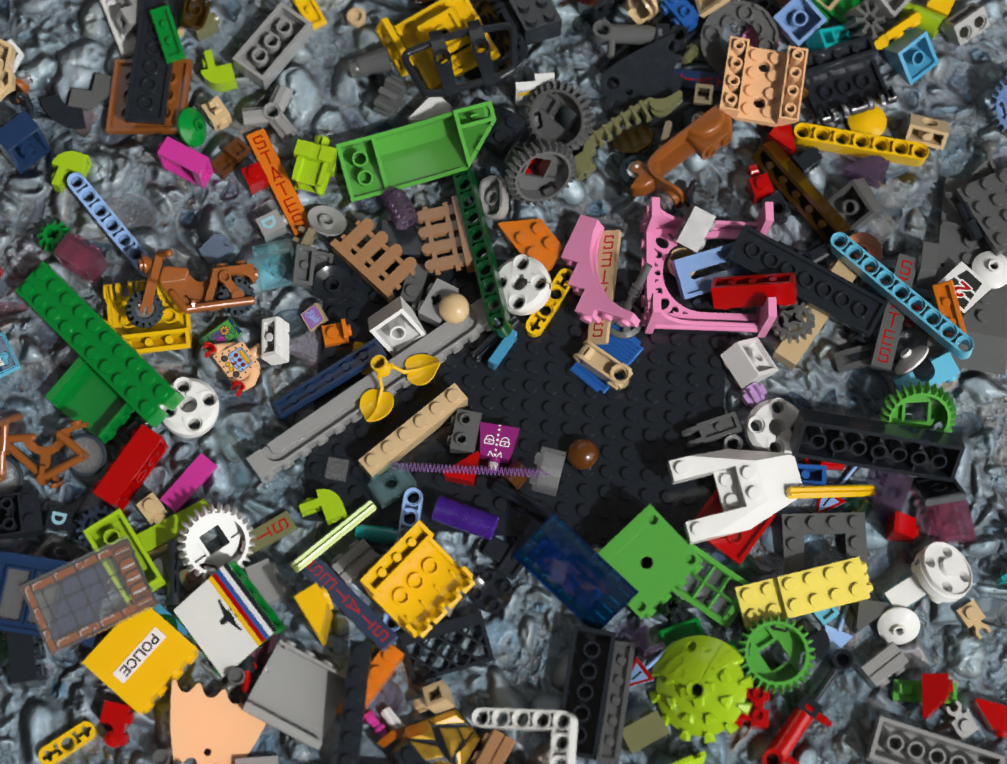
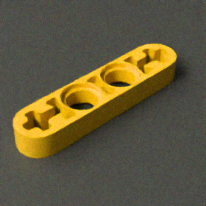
M561 269L552 281L551 291H560L561 297L559 299L549 297L544 306L549 307L551 313L544 316L538 310L528 318L525 330L529 336L538 337L543 333L571 289L568 285L569 280H566L563 287L560 285L563 280L562 276L569 275L571 277L573 273L571 269ZM538 317L540 319V322L538 323L539 330L535 329L534 331H531L530 324L535 325Z

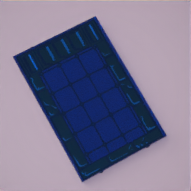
M555 513L543 522L542 526L513 556L589 628L601 630L604 626H607L608 622L629 604L639 592Z

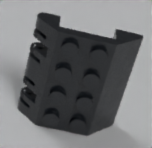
M479 0L472 6L483 25L509 22L518 30L503 2H499V0ZM442 30L443 34L449 33L447 30ZM508 30L488 32L500 54V57L492 61L495 74L509 67ZM517 34V66L528 57L529 48L521 34ZM469 42L468 44L455 50L454 54L460 52L461 50L467 48L472 44ZM478 66L465 73L469 81L481 78ZM484 85L475 87L474 90H482L484 89Z
M871 34L808 53L803 90L814 117L822 125L830 123L831 120L833 122L837 121V113L847 118L849 115L853 116L866 112L868 109H875L874 102L881 107L897 102L893 87L890 86L887 89L875 60L878 51Z

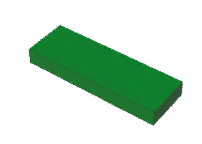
M169 5L150 10L166 63L170 64L186 59Z

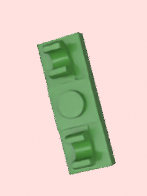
M893 679L892 701L922 703V681ZM953 682V692H949V699L944 704L954 705L952 700H957V683Z

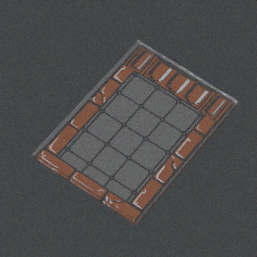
M127 535L20 586L25 602L31 611L42 641L45 643L50 656L158 605Z

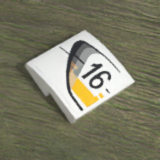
M538 73L535 74L534 81L515 82V106L527 105L528 102L532 101L530 96L535 94L534 91L540 89L541 85L545 84L547 86V83L551 81L554 84L555 74Z

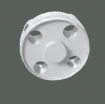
M520 254L507 260L499 267L501 283L506 282L503 291L509 313L521 316L530 315L540 310L547 303L552 290V282L549 272L540 261ZM528 263L524 269H520L522 264ZM544 282V287L538 289L539 284ZM523 301V305L516 308V305Z
M177 378L171 383L177 390L181 386H187L189 389L185 392L179 391L185 399L173 410L174 414L172 416H167L163 424L170 432L183 438L199 437L207 433L214 426L218 418V396L209 384L200 379ZM206 399H213L214 403L206 405L204 401ZM162 404L159 406L164 411L169 410ZM193 423H198L200 425V427L195 430L189 428L190 425Z
M781 398L768 399L757 404L749 412L744 426L745 438L753 451L771 452L770 444L777 447L778 453H792L789 445L792 436L791 427L795 426L799 413L798 409ZM773 404L779 406L780 413H775L773 411ZM751 422H755L759 426L758 431H754L751 428Z
M934 542L927 545L917 553L915 561L911 564L913 574L917 577L922 588L928 593L930 599L935 603L955 602L963 597L972 586V571L966 558L950 544Z

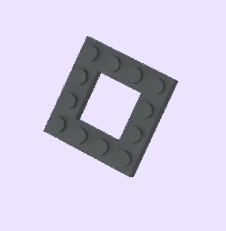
M865 512L781 514L784 575L805 570L804 535L844 534L845 560L860 557V561L866 562L868 568Z

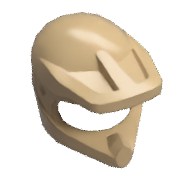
M625 0L622 3L637 25L646 23L655 17L659 11L657 0Z

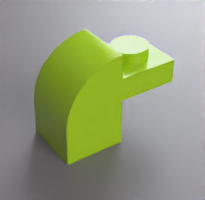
M212 50L204 51L205 59H202L204 70L200 71L205 84L217 92L238 89L232 64L216 66Z
M66 151L54 158L51 164L56 172L52 174L51 184L55 191L63 193L67 184V178L72 173L78 172L85 178L87 177L92 165L89 155L76 151Z
M328 489L316 490L317 499L313 497L308 498L299 505L303 517L323 510L328 525L347 518L341 498L335 492Z

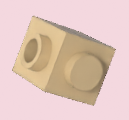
M153 492L136 504L151 526L160 523L169 514Z

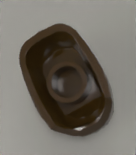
M180 0L178 15L180 26L190 31H197L203 28L208 17L210 0Z

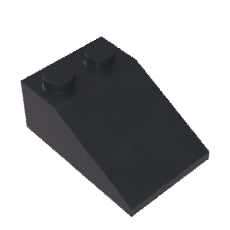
M478 97L472 105L487 102V100ZM492 103L497 120L482 146L503 160L511 146L515 145L526 131V121L512 111Z

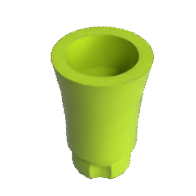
M908 2L902 9L899 18L902 20L913 11L918 10L922 18L920 19L921 23L915 28L927 31L928 36L934 40L943 25L942 22L945 21L946 15Z

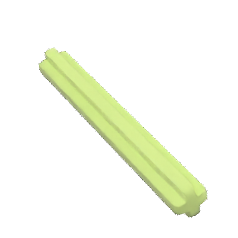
M371 500L365 502L290 563V567L294 572H300L377 509L375 504Z

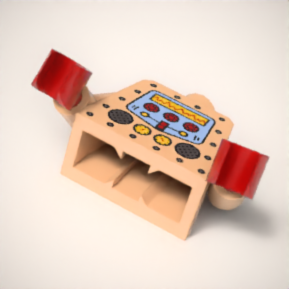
M244 342L204 343L201 350H208L204 356L209 358L212 353L215 354L213 355L214 361L231 382L230 390H237V397L241 396L243 391L255 386L261 369L257 358L261 356V345L259 343L250 349L247 348Z

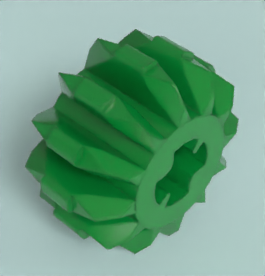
M53 220L51 225L46 222L45 228H39L41 233L37 234V238L40 240L38 244L40 247H44L46 253L51 251L56 255L57 250L64 253L63 247L70 248L68 241L72 240L71 230L69 227H65L64 222L58 224L56 220Z

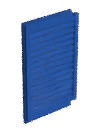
M615 323L611 325L615 330L623 332V328ZM609 335L608 344L597 345L627 366L644 350L640 346L642 342L635 336L628 339H620ZM577 361L569 369L597 393L601 391L605 394L610 388L604 380ZM621 373L615 374L614 377L618 379Z

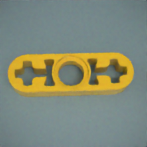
M87 721L78 724L44 746L39 751V761L42 764H57L94 740L97 735V728L94 724ZM84 727H87L88 729L91 728L92 730H90L89 732L90 736H81L79 739L82 742L78 743V739L73 735V733L76 732V735L79 736L84 732ZM66 738H72L74 741L73 747L69 750H64L62 747V742ZM57 744L58 749L61 752H63V754L60 755V753L56 752L52 755V761L48 759L44 760V758L47 756L45 752L49 751L52 753L56 751L57 749L54 746Z

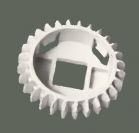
M210 503L208 510L202 505V512L199 513L197 510H194V517L187 515L189 523L182 522L185 530L179 529L178 532L183 536L176 538L182 544L176 546L179 551H183L178 556L185 558L182 563L185 566L189 564L188 571L191 572L195 569V576L202 572V578L205 580L208 574L211 577L216 572V569L206 566L202 568L200 566L202 563L216 565L219 570L226 562L236 561L241 568H244L242 561H250L246 554H253L249 547L255 546V543L250 541V539L255 538V535L248 533L253 530V527L251 525L246 526L249 520L248 518L243 519L244 514L242 512L237 514V508L234 507L230 511L229 504H226L224 509H222L221 503H218L217 508H214L213 504ZM216 525H219L229 542L214 553L209 554L199 537ZM241 536L245 538V541L242 540V546L240 549L242 555L238 553L237 550Z

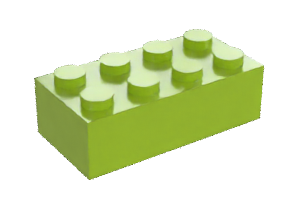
M120 508L83 530L96 553L128 539L152 592L166 584ZM112 560L103 563L110 576L117 573ZM119 575L112 576L111 578L118 590H120L119 592L127 604L130 603L126 590L122 589L124 586Z

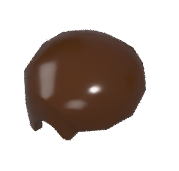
M584 438L573 441L567 450L568 462L579 470L591 468L599 457L597 446L591 440Z

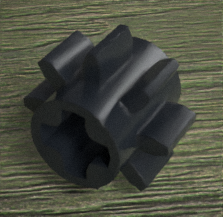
M679 596L672 598L663 607L667 611L664 616L674 624L684 622L691 613L687 609L690 604Z

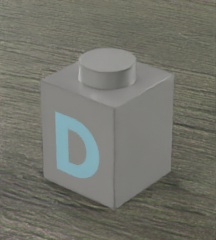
M277 209L255 219L257 228L266 243L287 233L286 225H288L284 214L280 215Z

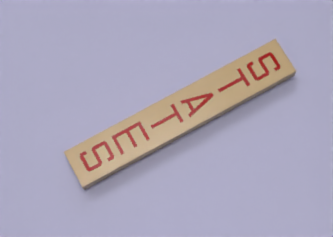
M605 230L599 242L597 257L598 273L601 285L607 296L614 302L622 232L620 230ZM601 319L599 324L591 322L589 324L587 340L595 345L608 344L611 322Z

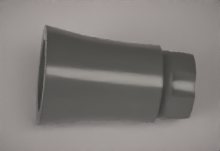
M386 45L375 51L357 56L355 59L348 60L352 78L393 72Z

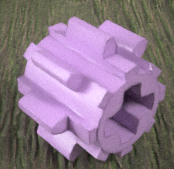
M757 382L750 384L741 392L743 394L741 399L746 406L750 405L752 409L760 402L768 399L766 397L768 392L763 384L759 386Z

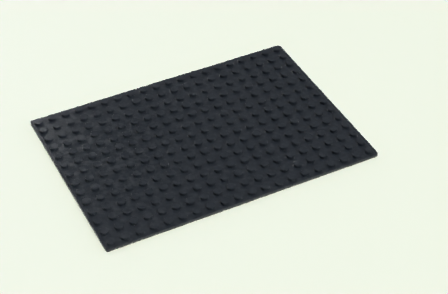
M331 249L330 253L334 254L333 265L340 266L351 274L354 287L351 296L346 301L339 304L325 303L324 313L328 321L322 326L340 323L341 319L345 318L346 324L351 326L352 336H348L349 343L325 348L322 332L317 374L353 352L354 342L367 343L375 338L369 331L368 318L401 296L405 279L400 283L401 288L398 291L396 289L393 290L394 298L388 303ZM354 250L350 251L353 255L356 254ZM381 250L371 257L374 262L380 258ZM421 253V259H416V262L425 265V262L431 260L432 256L426 257ZM437 255L438 258L448 256V255ZM496 259L498 269L507 260ZM395 261L385 272L390 275L399 264ZM367 262L364 264L368 268L370 267ZM522 264L520 269H524L526 267V264ZM555 264L552 270L549 271L551 282L561 269L571 268L566 265ZM463 266L459 271H456V268L440 271V275L428 273L421 300L425 301L428 295L426 291L430 283H435L438 278L459 288V294L467 299L470 307L471 304L482 298L476 271L468 273L466 266ZM617 269L614 302H626L629 296L628 291L632 283L636 282L641 271ZM663 273L664 283L669 294L680 305L697 312L729 313V309H714L711 292L682 300L676 277L671 273ZM381 275L379 276L382 281L385 280ZM569 275L562 276L563 280L560 286L563 287L566 280H570ZM701 275L691 276L692 279L704 277ZM545 283L539 284L538 289L543 288ZM336 285L330 286L331 290H335L337 288ZM571 288L543 333L538 337H531L526 333L525 325L530 315L521 316L509 313L510 317L514 315L520 321V324L514 329L517 332V340L496 369L493 370L488 367V360L499 344L479 362L475 361L471 356V352L493 333L492 330H484L480 333L478 339L465 343L464 347L456 354L453 352L449 354L447 359L440 364L430 382L421 386L411 384L406 388L401 387L398 389L397 393L393 396V408L387 416L375 422H367L363 416L357 422L347 424L345 430L337 435L334 433L328 437L329 440L322 446L317 445L312 448V452L308 455L304 500L312 497L317 499L316 490L318 489L331 490L341 498L347 517L365 502L371 500L377 509L358 525L367 524L398 528L404 494L409 488H417L423 495L420 521L430 531L469 534L457 528L455 529V527L432 521V514L440 495L457 502L459 501L461 504L464 503L471 507L485 510V512L499 515L493 536L518 538L532 518L543 525L547 520L491 490L495 481H500L507 486L509 485L498 473L496 475L494 473L490 475V472L488 475L486 474L485 466L487 467L488 463L486 460L480 459L479 473L477 470L474 487L444 480L442 472L445 469V465L447 464L448 469L450 464L452 467L467 457L451 454L450 447L446 446L448 435L453 434L454 427H450L451 419L396 462L399 464H394L373 482L360 468L358 460L455 383L468 398V405L462 410L482 413L481 422L519 428V436L510 462L516 460L527 470L530 468V472L534 468L536 477H534L532 472V477L517 491L567 517L565 525L584 543L607 545L649 504L679 535L687 540L684 523L697 517L717 488L713 475L672 485L667 464L671 460L722 450V439L687 449L686 443L700 438L699 433L696 432L690 436L683 437L681 432L696 426L698 423L724 414L726 366L720 355L727 350L728 331L654 329L653 334L645 333V326H642L635 337L642 342L640 346L644 350L629 365L632 368L633 375L630 377L628 385L621 390L616 391L610 387L605 394L601 391L597 393L569 370L576 362L573 355L580 351L584 345L583 342L588 338L589 324L580 320V316L575 312L581 296L573 293ZM643 288L639 298H636L633 304L640 310L641 314H644V307H641V296L644 295ZM659 288L656 289V290H658V293H661V294H662V290H661V289H659ZM553 290L550 296L553 299H559L561 292ZM666 299L661 300V309L663 310L669 306V301ZM523 301L519 302L516 305V308L521 307L523 305ZM543 306L539 312L547 316L551 313L549 307ZM673 307L669 313H672L673 311L678 312L677 308ZM538 317L535 325L530 324L531 331H534L535 329L539 330L538 323L540 322V319ZM418 318L426 334L437 328ZM381 344V346H382L383 349L385 350V353L387 354V356H386L387 361H389V360H391L392 358H394V357L387 351V349ZM358 373L315 400L313 412L367 375ZM621 374L618 380L624 379L625 376ZM479 431V436H478V441H477V446H476V451H478L479 453H480V431ZM582 438L591 440L597 446L599 453L595 464L585 470L574 468L567 460V450L570 444ZM414 462H415V465H416L417 472L415 471V466H414V469H413ZM334 463H341L345 467V473L340 478H335L330 474V467ZM422 463H423L425 472H423V467H422V469H421V464H422ZM430 463H431V467H432V469H433V472H431V468L429 469V464H430ZM500 463L499 473L501 466L504 469L508 464ZM333 466L332 473L335 476L341 475L343 473L342 466ZM411 494L408 497V501L416 503L419 501V496ZM323 510L305 517L302 516L305 521L327 522ZM408 514L404 521L412 524L415 522L416 516ZM554 527L546 534L553 541L569 542L561 534L556 536L558 531ZM706 541L694 544L705 553L716 552V549Z

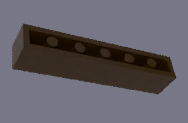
M774 140L762 144L751 156L753 161L764 173L768 174L769 179L828 245H830V240L834 233L843 232L846 234L851 229V226Z

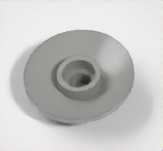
M329 206L313 207L307 215L309 225L316 232L326 236L340 235L344 232L347 225L344 215L337 209Z

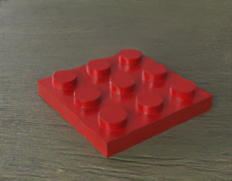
M717 490L695 519L723 513ZM773 514L750 530L706 542L739 566L776 515Z

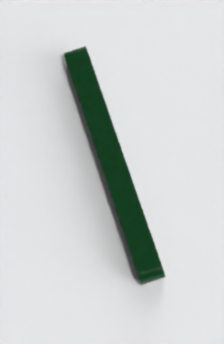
M471 164L469 169L452 175L488 325L498 337L505 338L512 332V323L473 164Z

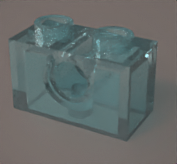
M393 464L392 467L390 466L387 469L388 472L382 476L378 474L369 481L368 489L382 509L404 496L407 489L417 487V482L411 473L407 471V467L404 471L402 465L400 471L399 465ZM389 480H394L397 482V485L394 488H388L386 483Z

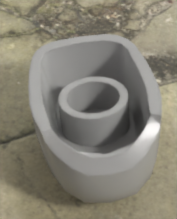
M497 175L484 178L480 183L479 193L485 216L492 220H501L506 217L509 210V196L504 179Z

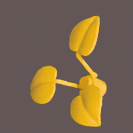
M354 342L353 351L366 343ZM416 354L405 361L407 370H403L393 363H389L386 356H374L370 363L371 366L360 372L363 375H369L374 371L377 374L376 377L380 386L379 391L377 389H370L360 399V410L367 422L381 420L392 410L394 397L390 392H383L384 386L382 382V377L388 376L391 369L407 374V379L411 384L421 386L433 379L440 366V360L431 355Z

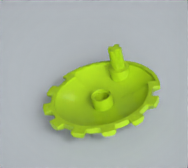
M689 636L672 643L654 664L652 676L657 677L656 691H650L651 702H658L663 714L661 718L666 727L671 724L680 731L678 735L680 739L690 741L692 735L703 737L704 743L716 742V734L726 730L731 735L739 728L735 721L739 718L741 712L748 715L752 703L746 701L747 688H753V681L751 675L744 676L740 664L745 660L734 647L721 639L711 636ZM697 684H699L702 687V693L700 695H697V693L695 692V687Z

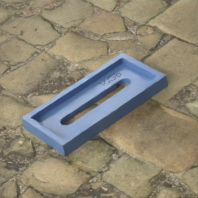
M734 243L671 261L682 300L711 292L712 280L715 277L752 275L735 266L734 268L701 278H691L690 274L693 271L726 262L727 260L725 259Z

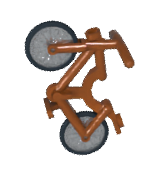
M15 413L0 418V495L19 492L24 481L21 466L16 460L9 457V453L35 475V480L38 484L44 486L53 481L49 485L50 489L65 484L64 480H59L58 474L67 469L81 477H92L101 472L107 462L106 447L97 436L89 433H81L74 437L70 435L74 430L89 426V423H83L82 419L70 422L71 427L57 430L55 433L57 437L55 443L51 446L43 447L36 444L35 439L37 436L35 433L9 434V424L22 420V413ZM12 442H24L28 449L39 454V467L17 449ZM66 445L64 449L65 461L50 469L51 454L58 452Z

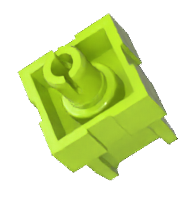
M316 135L314 143L301 139L297 140L294 150L296 162L292 175V180H295L294 190L301 189L317 193L322 197L324 196L330 177L335 178L339 166L337 148L328 146L330 144L329 138L323 136L321 140V135Z

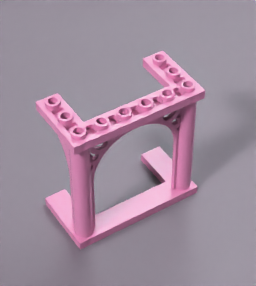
M652 197L650 204H646V212L643 213V220L640 222V232H644V239H641L640 250L644 251V257H641L640 266L642 269L645 263L652 265L643 284L644 295L641 296V307H644V314L641 316V326H645V333L653 334L654 329L757 332V337L765 338L777 318L776 297H768L763 307L756 306V314L697 312L680 305L673 299L664 283L663 265L670 251L679 245L672 241L671 238L675 236L683 218L663 211L660 207V197ZM773 202L764 203L756 222L714 220L716 224L713 230L707 233L705 239L736 240L745 224L767 235L774 222ZM663 238L666 240L668 248L659 247L656 239ZM657 252L661 253V258H656ZM658 288L661 289V290H662V294H661V293H658V290H656V289H658ZM666 299L669 301V306L662 310L661 300ZM673 307L677 308L678 312L673 311L672 313H669Z

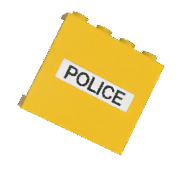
M149 607L118 622L86 657L82 664L142 716L144 713L147 714L152 710L155 705L153 702L158 697L161 698L168 692L170 683L173 680L177 681L183 675V669L188 664L191 665L196 661L199 650L155 610Z

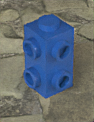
M659 0L658 8L663 15L670 19L672 26L680 24L685 26L688 31H692L698 25V10L687 0Z

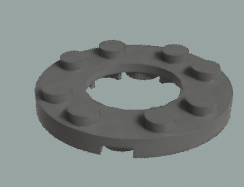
M743 0L731 1L708 16L702 27L700 47L705 61L716 73H725L727 55L720 45V36L723 29L735 21H744L756 30L758 35L757 48L777 51L779 43L778 29L772 16L763 7ZM765 65L759 66L761 72L767 68Z

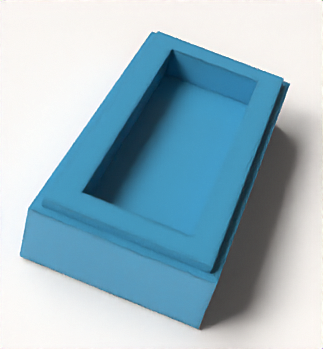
M512 329L511 334L505 337L488 360V367L494 370L500 364L517 340V332Z

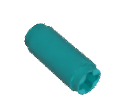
M361 524L356 526L355 539L393 544L396 543L398 529Z

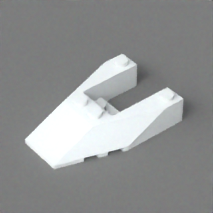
M724 449L671 460L667 464L672 485L713 475L723 513L684 523L689 545L752 529L797 500L787 498V488L790 486H803L797 463L792 453Z

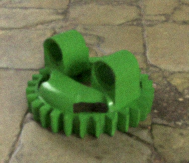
M918 381L916 386L910 382L909 387L906 388L905 385H902V391L894 389L896 395L889 394L884 398V407L880 408L882 414L879 415L881 422L928 430L936 423L941 422L943 427H938L935 430L940 432H952L951 426H955L954 419L957 418V410L952 397L950 398L949 392H945L943 387L938 389L936 383L930 387L929 381L924 386L921 384V381ZM925 402L924 414L926 420L905 421L906 403Z
M768 615L767 622H765L763 617H760V624L753 621V629L749 626L745 628L749 634L742 633L740 635L745 640L737 642L738 645L742 646L737 651L742 654L745 660L740 666L741 669L746 670L744 676L751 675L752 681L757 682L756 689L762 685L764 686L763 692L771 688L772 694H775L776 689H779L780 694H783L785 687L791 692L792 684L794 687L799 688L798 680L802 683L806 682L803 675H811L807 668H813L814 664L809 661L816 658L810 655L815 648L808 646L813 640L805 639L809 633L805 632L802 634L800 632L803 625L798 628L794 627L796 620L789 624L788 617H785L783 621H780V615H777L775 620L772 619L771 615ZM775 625V628L786 629L788 627L790 629L787 632L773 630L770 627ZM775 641H778L790 660L774 671H771L759 652ZM805 652L801 664L803 667L799 670L800 655Z

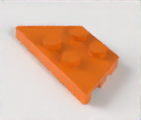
M541 218L500 222L497 225L499 231L518 255L524 254L537 259L548 272L552 270L555 261L559 259L564 247Z

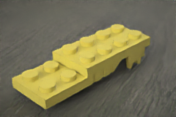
M855 557L735 587L744 628L747 626L752 628L753 621L760 624V617H763L765 622H767L768 615H771L773 620H775L777 615H780V620H784L785 617L789 619L870 598L869 593L873 591V586L868 579L866 562L860 561V557Z

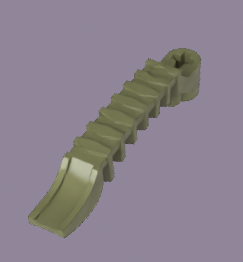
M681 90L663 99L649 97L644 101L640 100L635 106H630L627 111L620 112L616 118H611L607 124L601 125L599 130L593 131L590 139L584 140L586 144L583 151L574 156L577 167L574 170L576 173L575 179L578 182L582 181L597 169L592 162V158L596 155V146H599L600 149L605 146L602 140L604 137H606L608 142L612 141L613 136L611 132L615 131L617 135H620L622 133L620 126L624 125L626 130L631 127L629 120L631 119L634 120L636 125H639L641 119L638 115L641 113L646 122L649 123L652 117L648 109L656 117H664L670 114L683 101Z

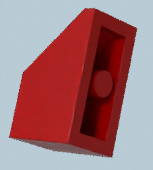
M895 511L887 520L886 540L911 543L918 537L919 525H916V518L900 511Z
M922 673L923 719H929L949 699V692H953V679H949L948 673Z
M980 698L973 699L971 706L987 731L994 732L993 735L996 737L1006 738L1007 706Z

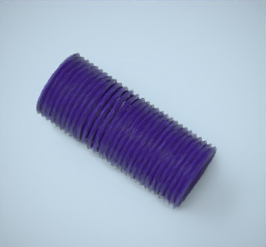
M440 495L431 519L432 521L455 527V529L457 528L463 532L490 541L495 532L499 515L485 512V510L483 511L464 503L461 504L459 501L457 502Z

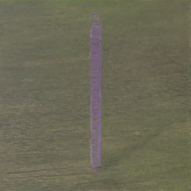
M414 462L413 469H414V466H415V471L417 472L416 465H415V462ZM422 463V464H421V469H422V467H423V472H425V469H424V466H423V463ZM430 463V464H429V469L431 468V472H433V469H432L431 463ZM465 465L463 474L465 473V469L467 472V465ZM469 465L467 474L469 473V469H470V473H471V466H470V465ZM501 466V468H500V473H501V469H502V475L504 476L503 468H502V466ZM510 467L508 468V472L506 469V476H508ZM514 467L512 468V472L510 469V476H512ZM518 467L516 468V472L514 470V476H516ZM524 468V472H526V477H527V476H528V472L526 471V468ZM533 468L532 472L534 473V477H536V472H534Z

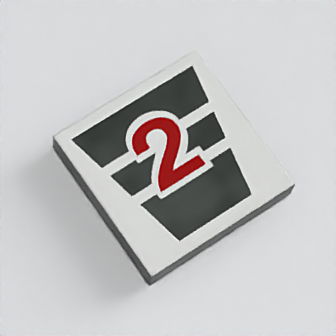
M962 261L938 282L953 280L962 316L992 289Z

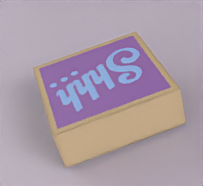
M319 303L313 304L300 314L309 330L313 332L328 321Z

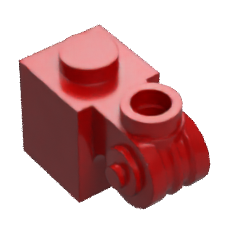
M105 700L99 722L110 725L113 728V731L107 732L104 736L107 746L119 748L120 746L127 745L129 733H126L129 725L133 724L135 712H133L131 706Z

